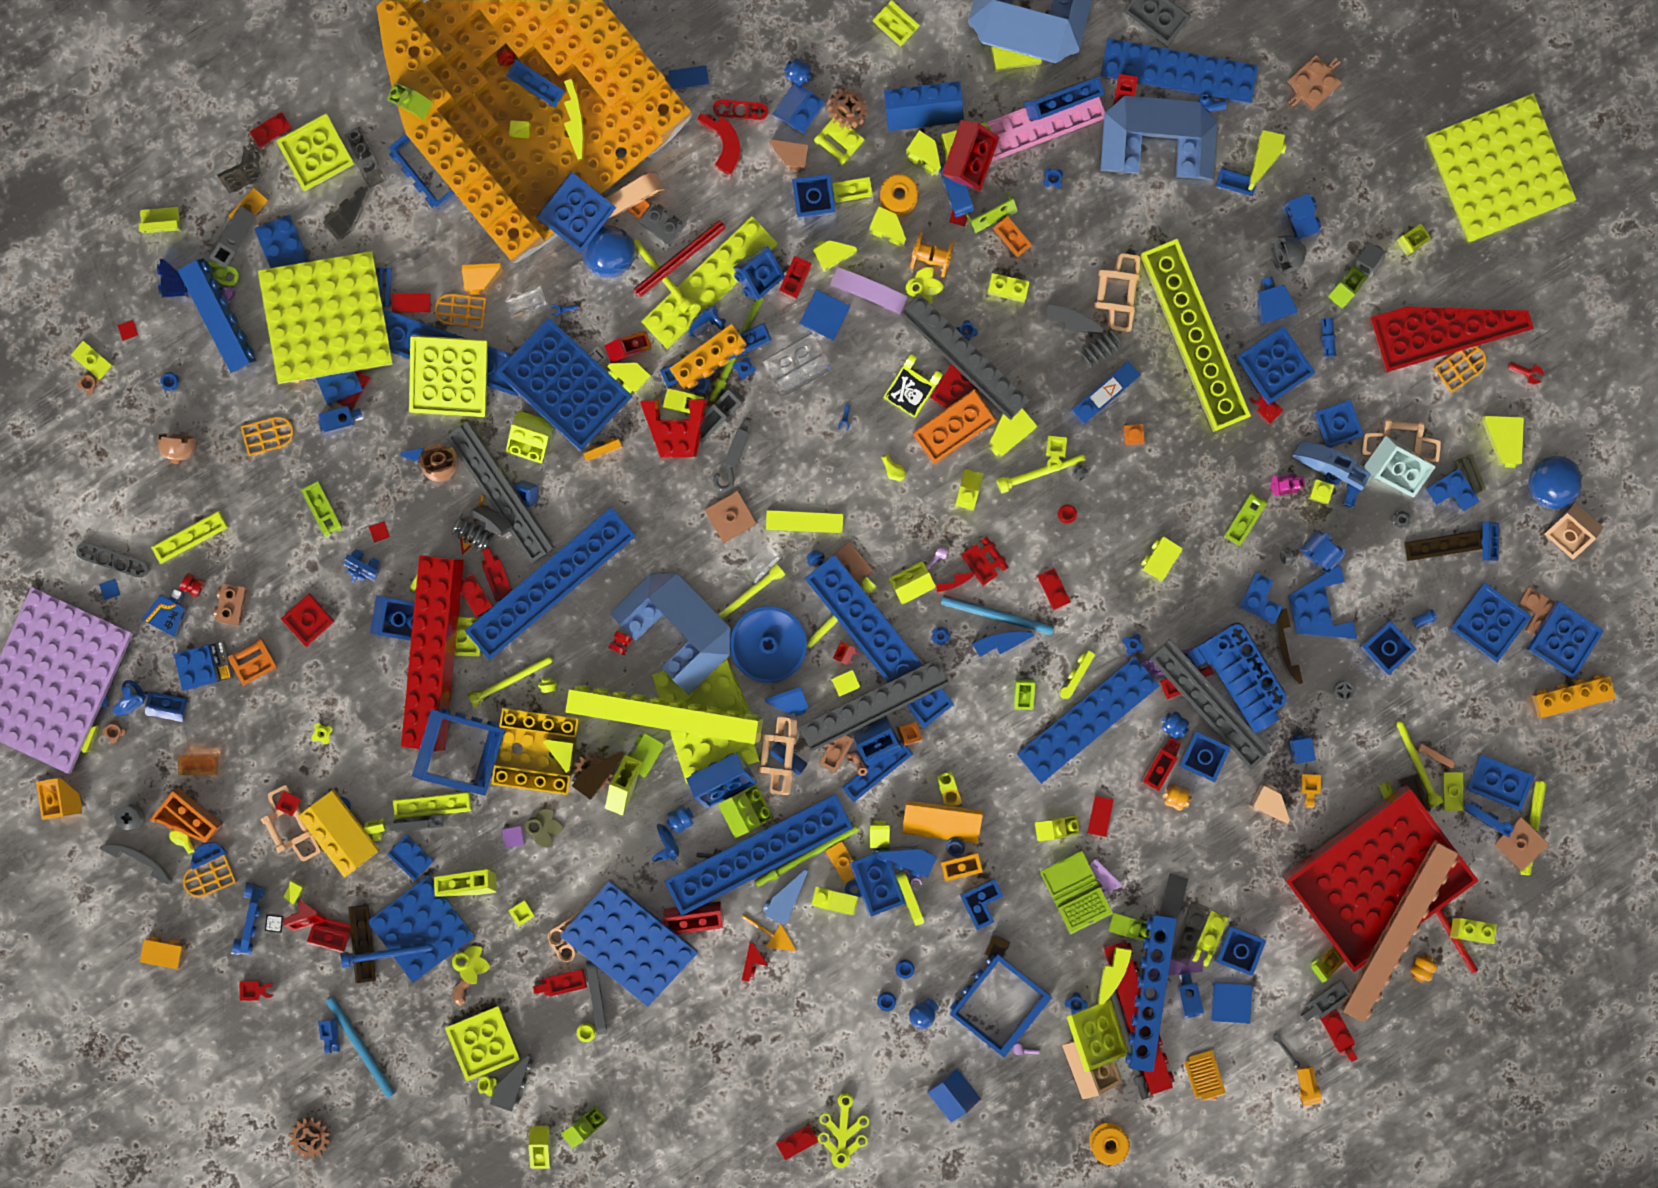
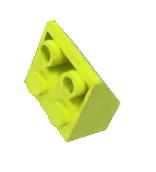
M919 130L906 150L907 159L915 165L919 163L924 166L923 170L933 176L935 173L938 175L941 166L936 141Z
M518 410L511 425L506 452L542 464L552 435L553 426L544 418Z

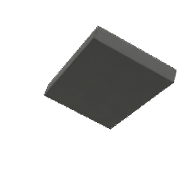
M1131 0L1122 12L1166 47L1170 45L1191 18V15L1171 0Z

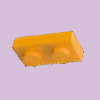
M611 438L604 441L605 445L597 447V445L586 448L587 452L583 453L585 460L588 462L622 448L620 440Z

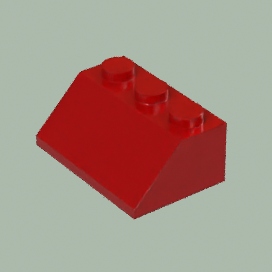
M961 120L942 174L954 182L981 191L1000 137L980 123Z

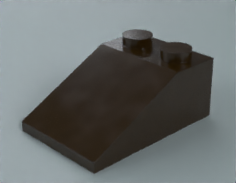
M625 750L620 751L582 772L578 771L571 780L574 782L572 787L589 800L593 799L627 752Z

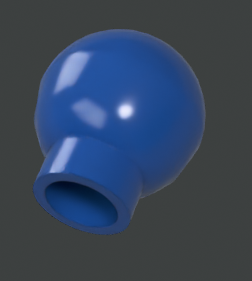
M927 998L923 1003H917L909 1012L911 1024L918 1029L929 1028L935 1020V1012L939 1009V1006L930 998Z

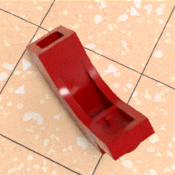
M700 113L697 122L718 134L723 143L722 153L714 166L716 169L732 177L740 160L741 151L738 135L733 126L724 117L721 116L719 121L716 122V118L709 113L705 115Z

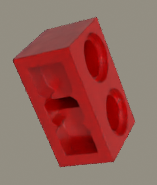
M794 255L779 293L797 301L812 263Z

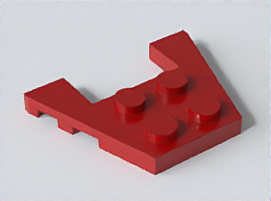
M707 399L689 400L690 419L675 420L660 419L659 400L640 401L660 458H693L697 456L701 438L700 428L701 423L704 422L705 415L703 413L705 406H707Z

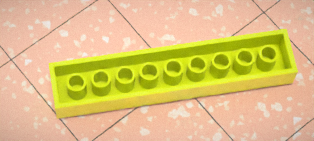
M1178 239L1142 253L1140 255L1212 431H1218L1251 417Z
M581 684L569 689L566 713L750 744L758 743L761 738L764 718H759V714L755 713L740 715V711L737 710L722 712L719 707L710 706V708L704 709L701 704L691 703V705L686 706L683 705V701L672 700L664 702L665 699L660 697L646 699V695L642 694L627 696V692L624 691L609 693V689L606 688L591 690L590 686Z

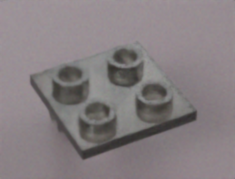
M249 143L250 150H247L246 146L243 147L240 164L217 174L229 194L238 192L243 187L255 184L264 178L259 165L261 156L258 152H255V147L251 143Z

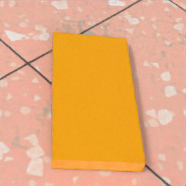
M907 800L902 834L946 840L960 838L963 842L978 844L983 810Z

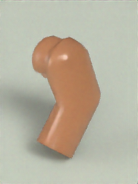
M855 750L848 752V761H855L858 774L861 776L866 775L867 767L860 753Z
M463 979L453 988V1001L460 1006L466 1002L464 990L471 985Z

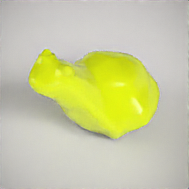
M889 454L881 456L888 477L896 481H902L907 475L905 469L900 464L894 463Z
M171 829L169 833L170 840L176 845L183 846L188 854L193 853L195 849L189 836L178 830Z

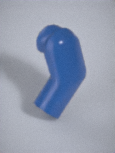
M1208 94L1200 96L1199 102L1209 112L1227 109L1225 100L1214 101Z

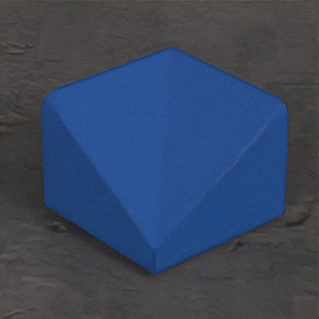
M524 480L514 484L515 489L528 507L538 502V485Z

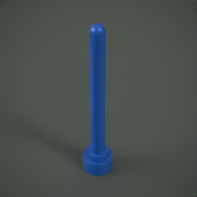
M423 944L356 955L344 952L340 953L342 968H348L354 965L355 962L432 951L434 946L432 944Z

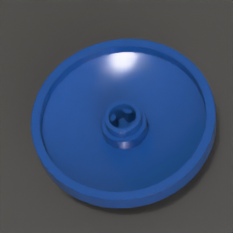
M773 606L759 607L747 612L736 623L730 638V651L737 668L748 678L762 683L779 682L793 675L804 661L807 650L806 634L797 618L788 611Z

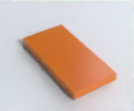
M974 389L912 434L932 462L936 464L996 422L997 419L976 389Z

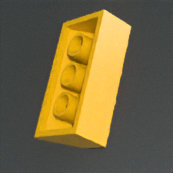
M334 789L298 816L344 878L380 851Z

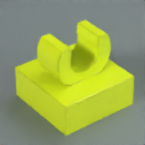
M384 818L368 821L364 824V830L368 835L372 834L374 842L380 841L382 837L381 832L385 831Z

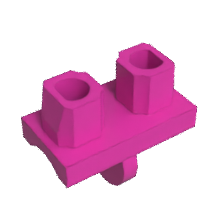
M1296 474L1272 477L1271 490L1275 496L1299 493V489L1305 488L1304 477H1297Z

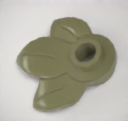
M551 809L539 811L536 817L529 818L525 823L526 832L534 836L535 842L538 845L547 848L552 847L551 836H555L563 830V826L558 821L552 819L554 812ZM532 823L538 824L537 830L531 828Z

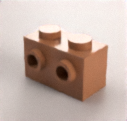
M222 584V587L218 588L217 598H219V604L214 609L216 622L241 626L248 588L229 584Z

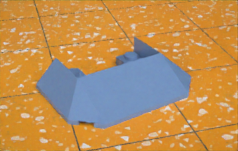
M1013 0L973 1L968 23L971 28H974L982 44L1053 63H1058L1068 55L1079 52L1092 0H1053L1050 13L1046 14L1012 5Z
M1125 95L1104 113L1100 171L1139 174L1142 136L1178 139L1175 177L1214 180L1217 122L1200 102Z
M651 573L610 613L618 624L636 641L663 615L685 636L688 642L661 668L688 695L730 656L731 628L679 574Z

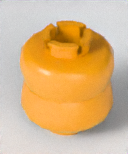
M1173 783L1171 787L1167 786L1165 790L1167 793L1164 792L1163 798H1166L1165 804L1179 811L1184 806L1188 808L1189 802L1192 799V796H1189L1190 790L1176 783Z
M1427 954L1424 957L1418 955L1415 959V964L1410 968V972L1414 974L1412 978L1421 983L1424 980L1431 981L1433 973L1438 969V965L1434 963L1436 959Z

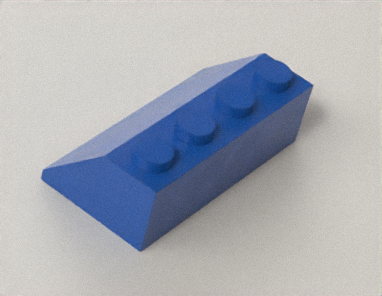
M960 81L884 90L888 132L955 124L964 120Z

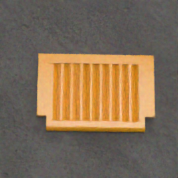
M1213 1050L1190 1056L1189 1061L1184 1062L1195 1099L1201 1098L1204 1101L1226 1094Z

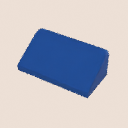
M149 692L145 705V714L183 722L187 699Z
M776 742L769 751V754L784 764L786 746ZM793 752L792 770L797 775H800L806 768L807 762Z

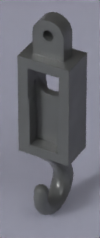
M749 417L745 418L742 428L737 429L724 461L729 478L728 485L721 486L719 484V473H716L713 478L714 486L718 491L726 492L734 486L733 469H736L750 434L747 432L751 422Z

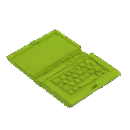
M1083 851L1039 871L1070 934L1113 914Z

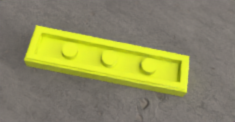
M767 510L766 530L842 533L843 514Z
M217 511L155 544L151 548L159 563L162 564L229 527L221 512Z
M470 792L393 800L395 819L472 811Z

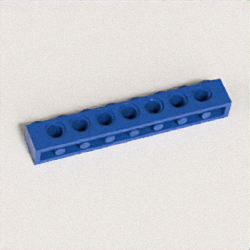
M1151 914V918L1147 919L1146 929L1149 931L1148 937L1144 938L1143 949H1146L1145 957L1142 956L1140 968H1143L1142 976L1139 975L1137 987H1140L1139 995L1135 996L1134 1006H1137L1136 1014L1132 1015L1131 1025L1134 1028L1128 1040L1131 1048L1130 1052H1127L1125 1060L1130 1069L1147 1072L1154 1071L1176 918ZM1158 930H1161L1164 934L1160 941L1155 939V933ZM1155 949H1158L1161 953L1160 958L1157 960L1152 958V952ZM1155 968L1158 975L1156 978L1151 979L1149 971ZM1152 987L1155 994L1152 998H1148L1146 990ZM1146 1007H1150L1152 1010L1149 1017H1144L1143 1010ZM1143 1026L1149 1028V1033L1146 1036H1141L1140 1029ZM1144 1045L1146 1048L1145 1054L1138 1055L1137 1048Z

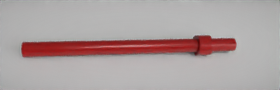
M1440 909L1435 914L1450 937L1452 925L1443 910ZM1450 938L1471 974L1477 972L1478 969L1461 940Z

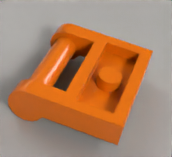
M261 637L252 645L227 656L243 686L278 668ZM258 649L261 650L262 654L242 665L238 664V660Z

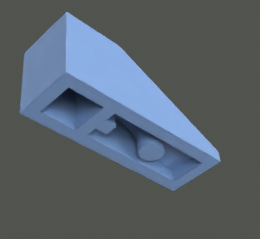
M804 869L776 893L771 901H766L763 909L766 912V917L785 925L787 924L808 870Z

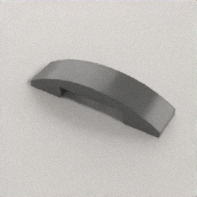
M105 844L99 848L115 858L120 857L123 852L153 868L154 870L150 876L167 885L172 882L165 868L143 851L119 844Z
M1169 874L1158 913L1159 916L1176 918L1178 920L1188 878ZM1158 930L1155 933V939L1160 941L1164 934L1161 930Z

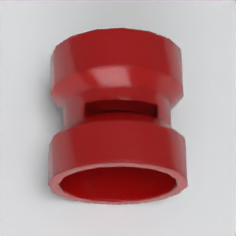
M187 573L180 584L179 590L189 592L191 596L198 598L204 588L205 581L197 580L194 578V575Z
M616 631L614 640L610 642L608 648L625 656L627 646L631 644L633 638Z

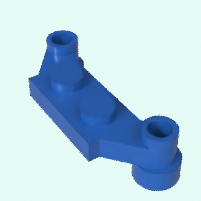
M246 883L243 897L250 898L242 940L234 939L231 954L251 955L253 944H250V938L255 937L257 926H253L255 918H259L261 907L257 906L259 898L263 899L264 887L254 886V883Z

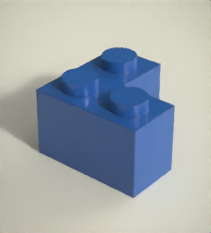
M1310 193L1287 201L1283 205L1296 238L1302 240L1320 232L1322 227L1320 219L1314 215L1317 203L1315 198L1310 196Z
M1459 468L1426 488L1436 505L1452 495L1462 511L1479 502V499Z
M1254 573L1237 608L1270 624H1275L1283 607L1266 599L1274 581L1259 573Z
M992 878L960 894L976 930L994 923L986 905L1003 897L995 878Z

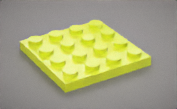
M412 335L410 337L409 412L485 417L488 340Z

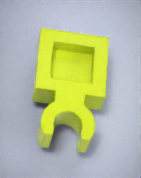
M1048 436L1046 456L1051 457L1047 462L1048 469H1051L1052 463H1057L1058 470H1061L1062 462L1060 458H1065L1066 437Z

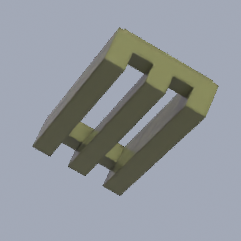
M1472 454L1453 461L1456 469L1459 468L1464 475L1460 463L1463 462L1475 494L1486 490ZM1468 459L1471 463V466L1473 468L1480 488H1477V485L1467 463Z

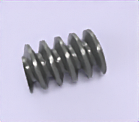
M1108 329V335L1104 332L1101 334L1102 340L1099 337H1095V343L1092 341L1088 342L1089 348L1083 345L1082 351L1079 350L1089 367L1093 368L1092 361L1099 364V357L1105 360L1106 352L1112 356V349L1117 352L1119 351L1118 345L1122 346L1112 329Z
M462 513L452 527L451 534L459 532L458 539L465 536L464 543L471 540L470 547H474L477 544L478 552L485 549L492 540L494 533L488 536V530L481 532L482 525L480 524L475 527V520L468 523L469 516L462 519Z
M135 804L119 808L114 818L121 829L131 830L140 827L144 823L145 813L142 808Z

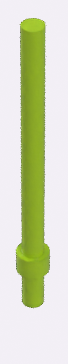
M763 298L755 299L740 333L751 328L764 300ZM737 357L730 360L724 366L719 379H716L710 401L716 403L721 391L725 389L727 385L726 380Z
M856 825L852 826L853 829L811 849L776 869L768 871L766 875L755 880V883L760 887L771 880L775 881L781 874L859 832Z

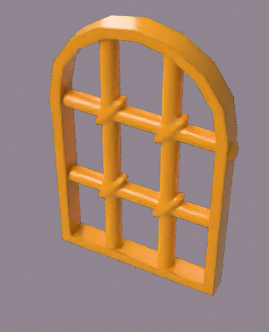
M446 294L436 302L435 314L442 323L450 326L483 329L486 298ZM452 296L451 303L441 302L443 298ZM455 297L468 298V304L456 303ZM471 299L484 300L483 306L472 305ZM438 304L449 305L451 307L450 313L437 312ZM454 306L465 307L467 309L466 315L455 314L453 312ZM470 308L482 309V317L471 316L469 314ZM439 315L448 316L449 323L443 321ZM452 318L466 319L465 324L452 323ZM469 319L481 320V326L468 325Z
M1471 347L1475 348V350L1468 355L1463 350L1458 351L1434 367V370L1451 393L1473 377L1478 376L1484 369L1486 356L1479 347ZM1480 351L1483 357L1472 364L1469 360L1470 356ZM1461 352L1463 355L1462 359L1452 364L1450 359ZM1466 360L1469 363V367L1459 373L1456 369L1457 365ZM1484 360L1482 368L1477 371L1476 365ZM1447 361L1450 365L1449 368L1440 374L1437 368ZM1472 368L1476 374L1464 381L1462 378L1463 374ZM1453 369L1456 373L1455 377L1446 382L1443 375ZM1459 378L1462 383L1452 390L1449 384Z
M271 417L241 426L248 456L277 448L280 449L289 444L294 434L291 423L281 417ZM275 419H281L287 423L278 425L275 424ZM272 421L273 427L260 429V423ZM256 425L257 431L245 434L244 428ZM290 426L291 433L278 435V428ZM270 430L275 432L276 437L266 440L262 438L261 433ZM259 435L260 441L251 444L247 443L246 437ZM290 436V439L281 445L280 439ZM277 441L278 446L265 449L264 443ZM255 445L262 446L261 451L250 453L249 447Z
M225 855L217 858L223 857L226 862L225 864L216 867L213 866L211 861L209 862L210 870L198 873L196 868L194 869L196 876L186 879L192 868L188 870L183 878L186 892L195 897L208 896L210 893L237 883ZM225 866L228 867L230 873L221 877L217 876L216 870ZM209 873L214 874L215 879L206 883L202 882L200 878ZM229 876L232 877V883L221 886L219 880ZM198 879L200 885L188 890L186 883ZM214 882L218 884L219 888L208 893L206 892L205 886ZM202 889L204 894L196 895L191 892Z

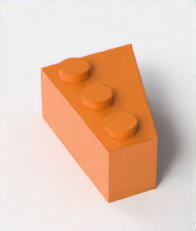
M180 788L172 791L150 819V821L158 822L205 843L212 839L223 825Z

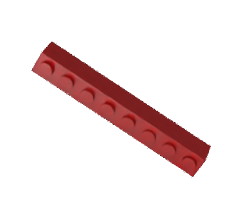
M1125 939L1103 946L1108 965L1111 966L1115 947L1132 950L1131 954H1134L1131 943H1127ZM1131 956L1126 972L1116 990L1130 1033H1133L1134 1026L1131 1025L1132 1015L1136 1014L1137 1006H1134L1135 996L1139 995L1140 987H1137L1138 977L1136 974L1139 972L1137 962L1132 961ZM1150 1007L1144 1008V1017L1150 1016L1148 1009H1151ZM1143 1026L1140 1029L1141 1036H1146L1149 1033L1147 1026ZM1160 1034L1154 1071H1143L1151 1095L1173 1088L1172 1083L1175 1082L1172 1071L1168 1072L1166 1064H1169L1167 1055L1162 1053L1160 1048L1163 1045ZM1139 1046L1137 1048V1054H1145V1046Z

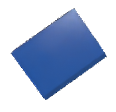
M958 1068L927 1092L950 1122L968 1113L981 1100Z

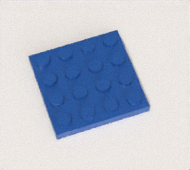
M430 875L369 920V925L388 950L423 944H432L434 946L432 951L394 957L412 983L475 937L445 896H435L434 880Z

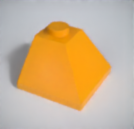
M500 263L462 265L465 291L469 292L470 295H480L481 291H486L501 275L504 267Z
M61 778L36 782L42 820L82 813L80 794Z

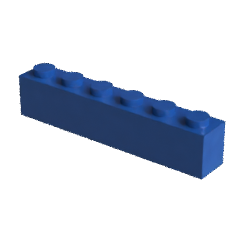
M202 258L179 269L178 272L230 373L239 371L256 362L255 352L249 347L246 335L237 323L236 315L231 312L228 306L227 298L222 295L219 289V282L213 277L209 263Z

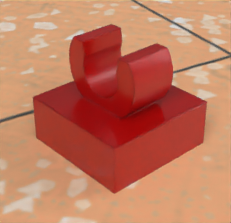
M841 641L833 659L845 665H853L854 662L850 659L853 654L858 656L859 653L855 651L854 647Z
M283 791L275 808L293 817L302 799L287 791Z

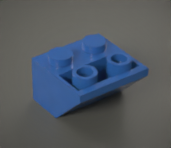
M887 715L853 732L857 748L864 762L869 767L903 750Z

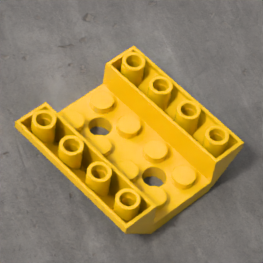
M502 708L499 727L505 729L496 758V764L494 765L491 785L568 795L579 719ZM545 740L574 743L572 765L569 772L566 773L559 762L551 758L549 749L543 743ZM515 743H520L523 747L520 754H515L512 751V746Z

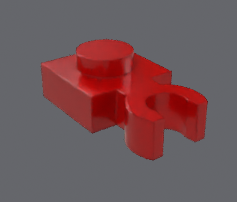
M1257 390L1256 393L1259 394L1260 399L1256 401L1250 397L1249 400L1252 404L1259 406L1256 411L1268 424H1271L1284 410L1275 401L1268 405Z
M240 981V1001H259L260 995L265 998L273 997V994L266 993V988L273 987V984L266 983L260 986V981Z

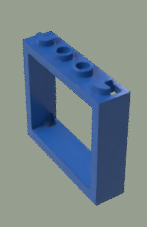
M405 134L388 147L391 151L389 155L395 163L399 161L403 165L401 170L407 178L411 176L415 180L413 185L419 193L423 191L427 195L425 200L431 208L435 206L437 209H440L455 197L456 194L451 190L441 199L437 200L399 152V150L411 142L410 138Z
M440 708L439 711L431 709L412 777L486 796L505 729L497 727L498 723L488 720L486 724L482 723L483 719L474 716L471 719H467V715L456 712L455 715H451V711ZM442 719L489 731L474 783L427 772Z
M997 953L995 956L992 954L985 962L987 964L986 968L983 971L980 969L973 977L975 979L974 983L971 986L968 984L961 992L963 994L962 998L959 1001L956 999L949 1008L951 1009L950 1015L1005 1058L1052 999V995ZM998 962L1041 995L1002 1046L959 1013L960 1009Z

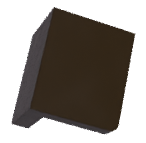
M992 934L983 956L988 958L992 954L995 956L999 953L1004 957L1006 949L1009 948L1011 942Z

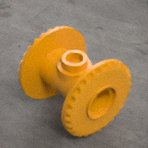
M905 174L889 176L883 182L880 190V201L883 208L898 216L911 212L918 200L917 184L911 177ZM901 191L904 197L896 198L894 193Z
M920 232L913 249L910 268H914L917 259L929 265L942 266L941 277H945L952 257L954 241L951 240L947 250L921 242L923 232Z
M1103 1123L1098 1125L1090 1135L1089 1144L1091 1151L1101 1163L1115 1165L1127 1157L1130 1150V1142L1120 1126L1114 1123ZM1107 1141H1114L1111 1147H1105Z

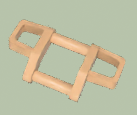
M1121 253L1117 256L1114 271L1099 270L1098 296L1094 308L1109 310V329L1123 332L1131 331L1136 308L1134 307L1136 286L1140 277V256ZM1123 258L1135 261L1133 274L1120 272ZM1107 278L1129 280L1126 306L1104 303ZM1114 311L1128 313L1125 328L1114 325Z
M1385 419L1382 433H1366L1363 436L1362 454L1372 456L1373 452L1367 451L1368 437H1382L1383 440L1385 436H1390L1391 429L1416 431L1413 452L1420 456L1422 441L1434 443L1436 445L1435 457L1424 459L1429 462L1439 461L1441 442L1423 437L1424 422L1408 423Z
M778 717L776 735L761 734L763 742L758 772L771 774L770 793L789 795L793 776V751L797 740V720L795 718ZM786 721L789 723L788 737L784 736ZM770 741L787 743L784 769L768 767ZM779 775L784 776L781 791L778 789Z
M284 785L268 794L273 813L261 818V821L269 830L277 846L276 850L278 853L292 847L300 860L306 861L320 854L321 848L298 816L302 814L300 808H297L294 815L304 834L286 843H283L272 821L285 814L275 808L276 804L273 795L282 790L292 794L290 788ZM310 837L316 851L305 857L296 844Z

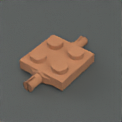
M1317 55L1312 57L1287 81L1295 92V95L1287 101L1291 104L1290 106L1294 107L1302 100L1312 110L1317 107L1341 84L1333 72V69L1341 62L1337 61L1338 59L1335 57L1327 65Z

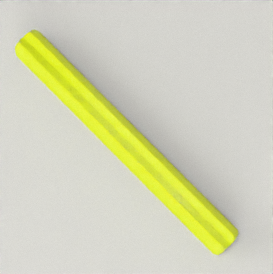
M1543 781L1535 782L1528 822L1537 832L1539 830L1546 790V782ZM1533 862L1524 871L1520 870V874L1531 875Z

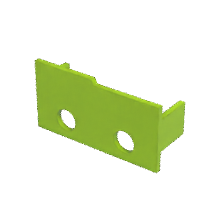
M1006 192L1009 198L1008 201L971 220L968 213L966 214L975 233L1018 212L1015 201L1009 192Z

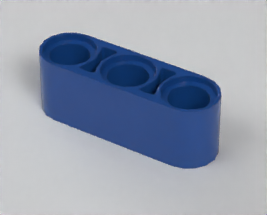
M945 163L940 164V173L955 217L974 212L967 186L954 182L944 176L942 172Z

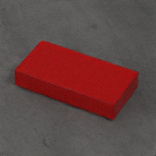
M392 293V312L431 313V294Z
M1094 796L1087 830L1088 834L1107 836L1114 799Z

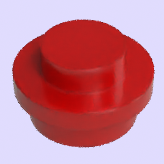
M510 49L501 51L497 55L499 66L507 67L511 65L515 58L514 52H511Z
M1069 504L1063 505L1058 511V518L1066 524L1072 523L1077 517V510Z

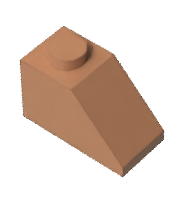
M770 139V146L785 167L789 168V171L801 172V170H805L808 145Z

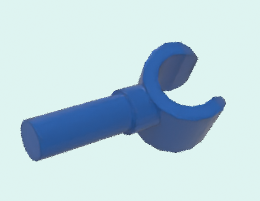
M552 305L550 307L558 308L557 314H551L556 317L566 311L578 310L577 305L567 307Z
M848 404L845 405L844 415L838 424L839 430L841 423L847 424L846 431L849 429L848 414L850 405Z

